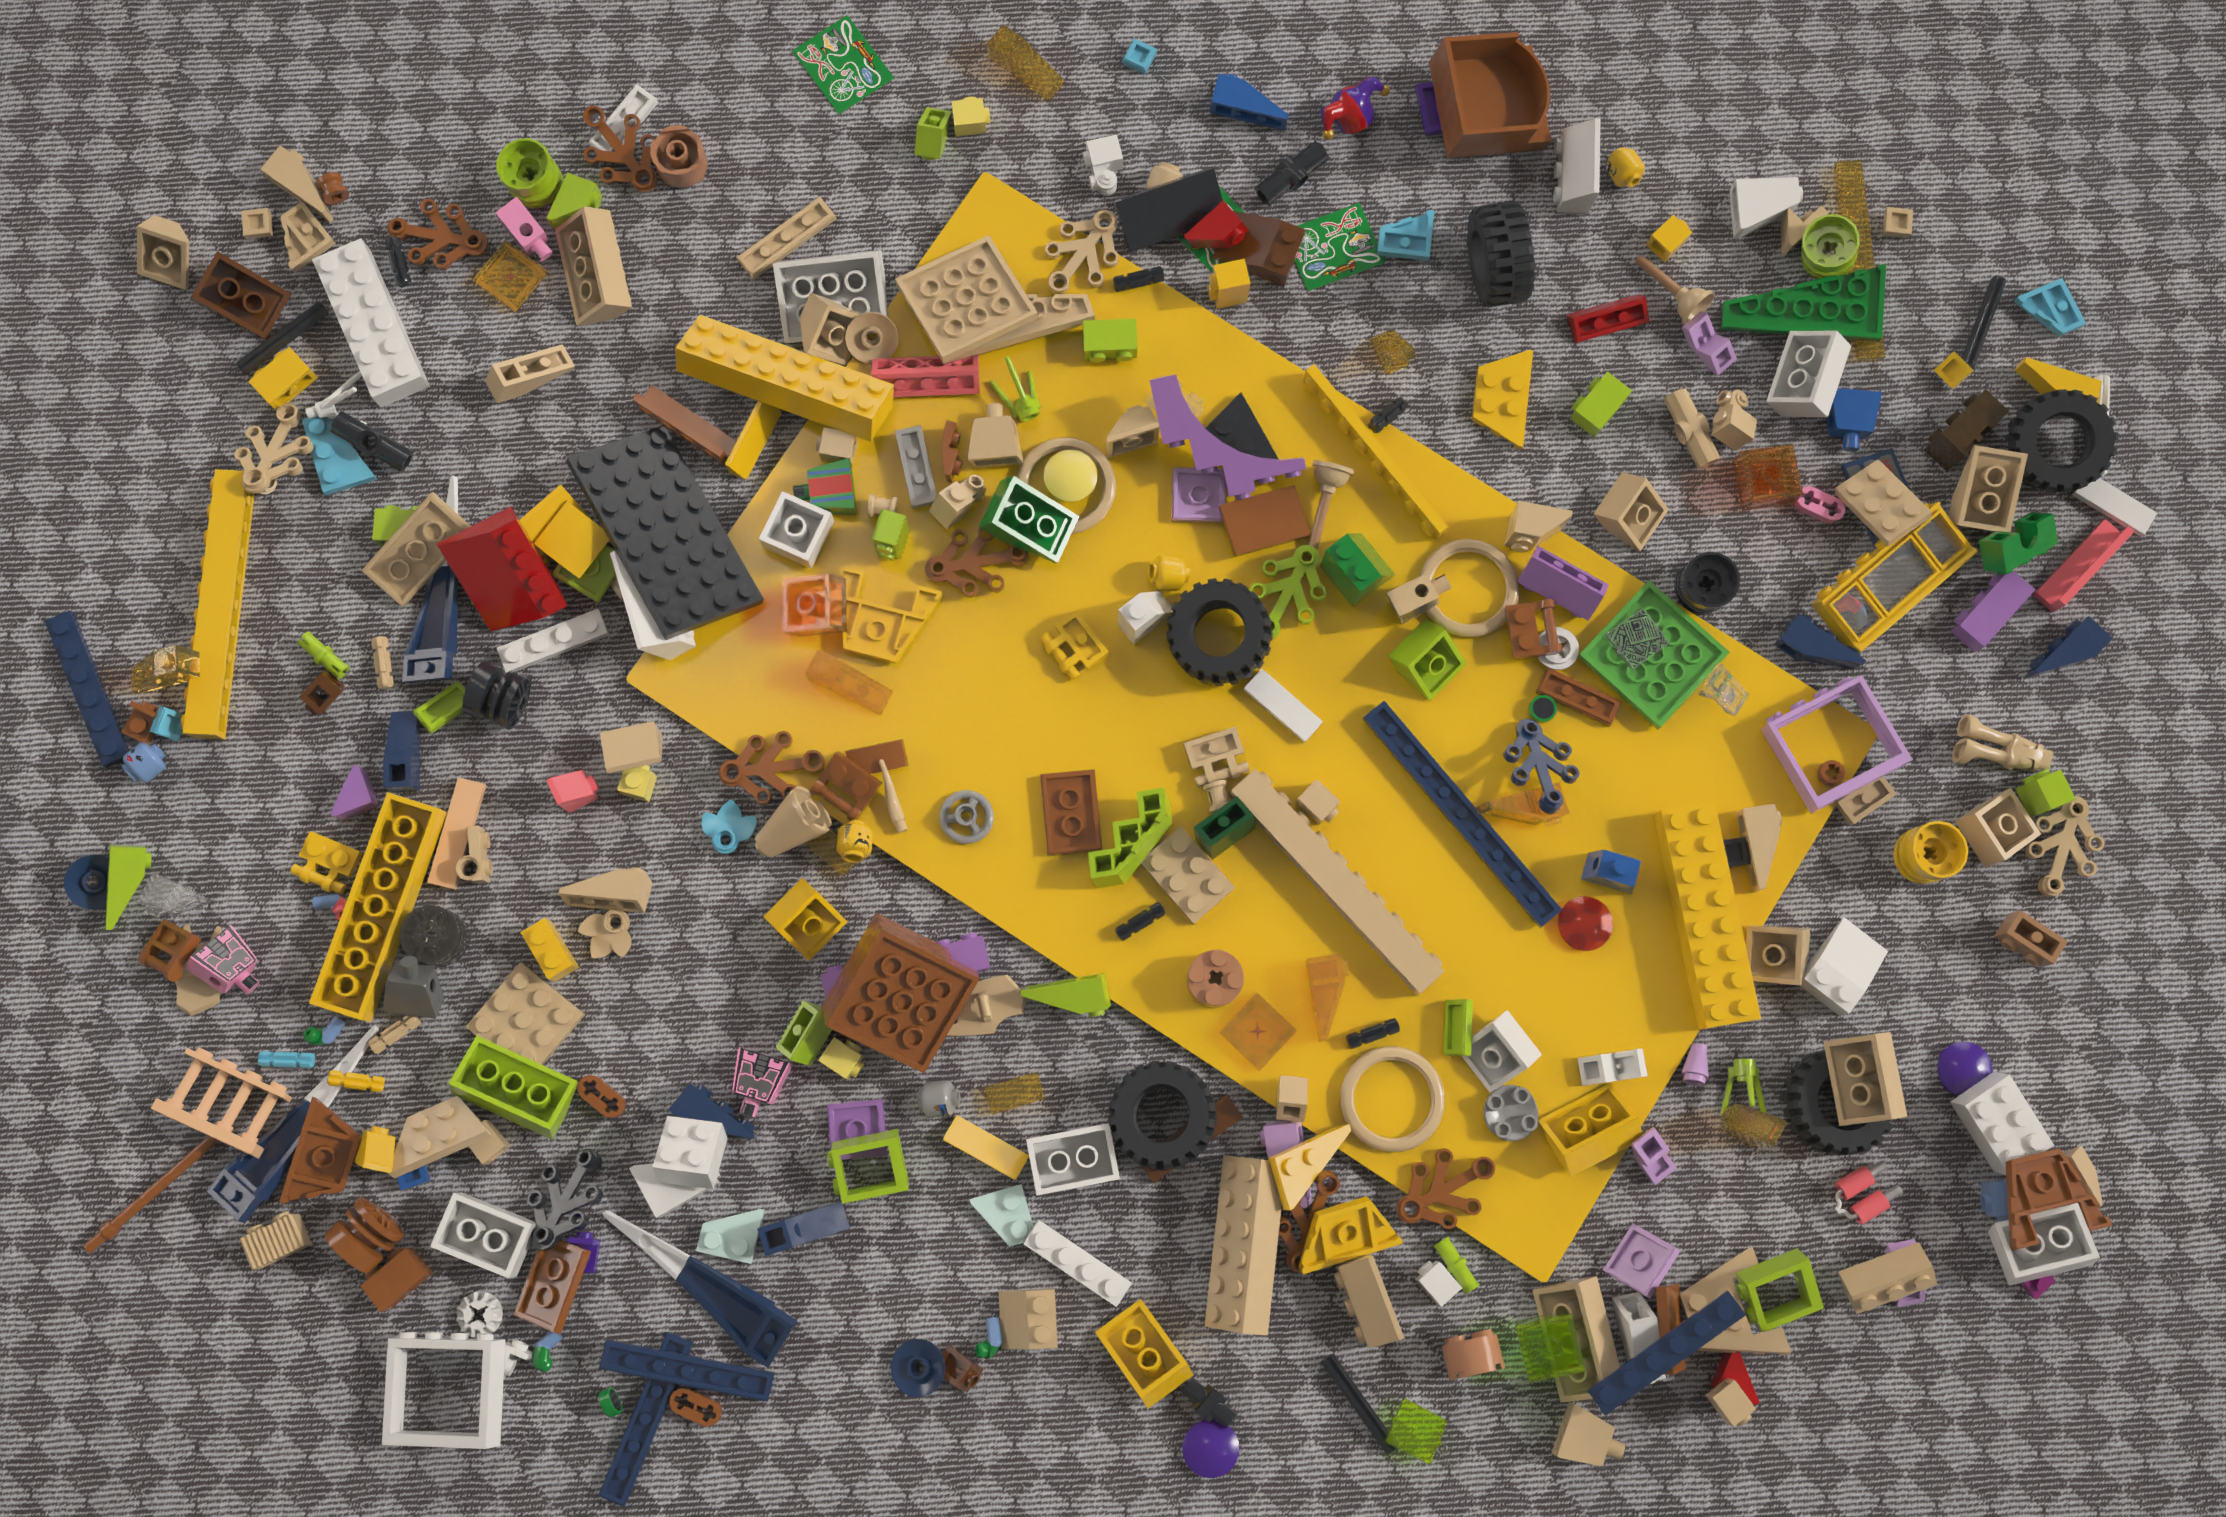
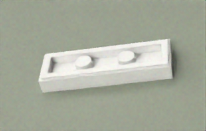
M636 84L605 123L624 145L626 129L624 118L628 114H635L642 123L658 104V100ZM636 119L629 120L628 126H635L637 123ZM599 130L588 142L590 147H595L597 150L615 152Z
M2101 478L2089 483L2084 488L2074 490L2072 494L2125 528L2131 527L2135 531L2134 533L2140 537L2145 535L2157 515V512Z
M1263 669L1244 688L1248 695L1304 743L1323 723L1320 718Z

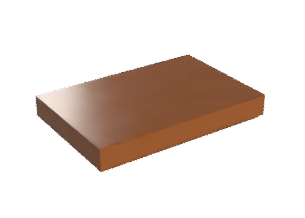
M1295 485L1228 502L1218 507L1234 557L1304 539L1311 535Z
M1095 769L1040 774L1048 856L1102 850Z
M560 1238L557 1245L550 1250L541 1251L537 1249L513 1315L553 1333L561 1334L591 1251Z
M1668 1283L1656 1288L1660 1338L1682 1323L1679 1283ZM1684 1359L1664 1373V1375H1674L1686 1370V1360Z

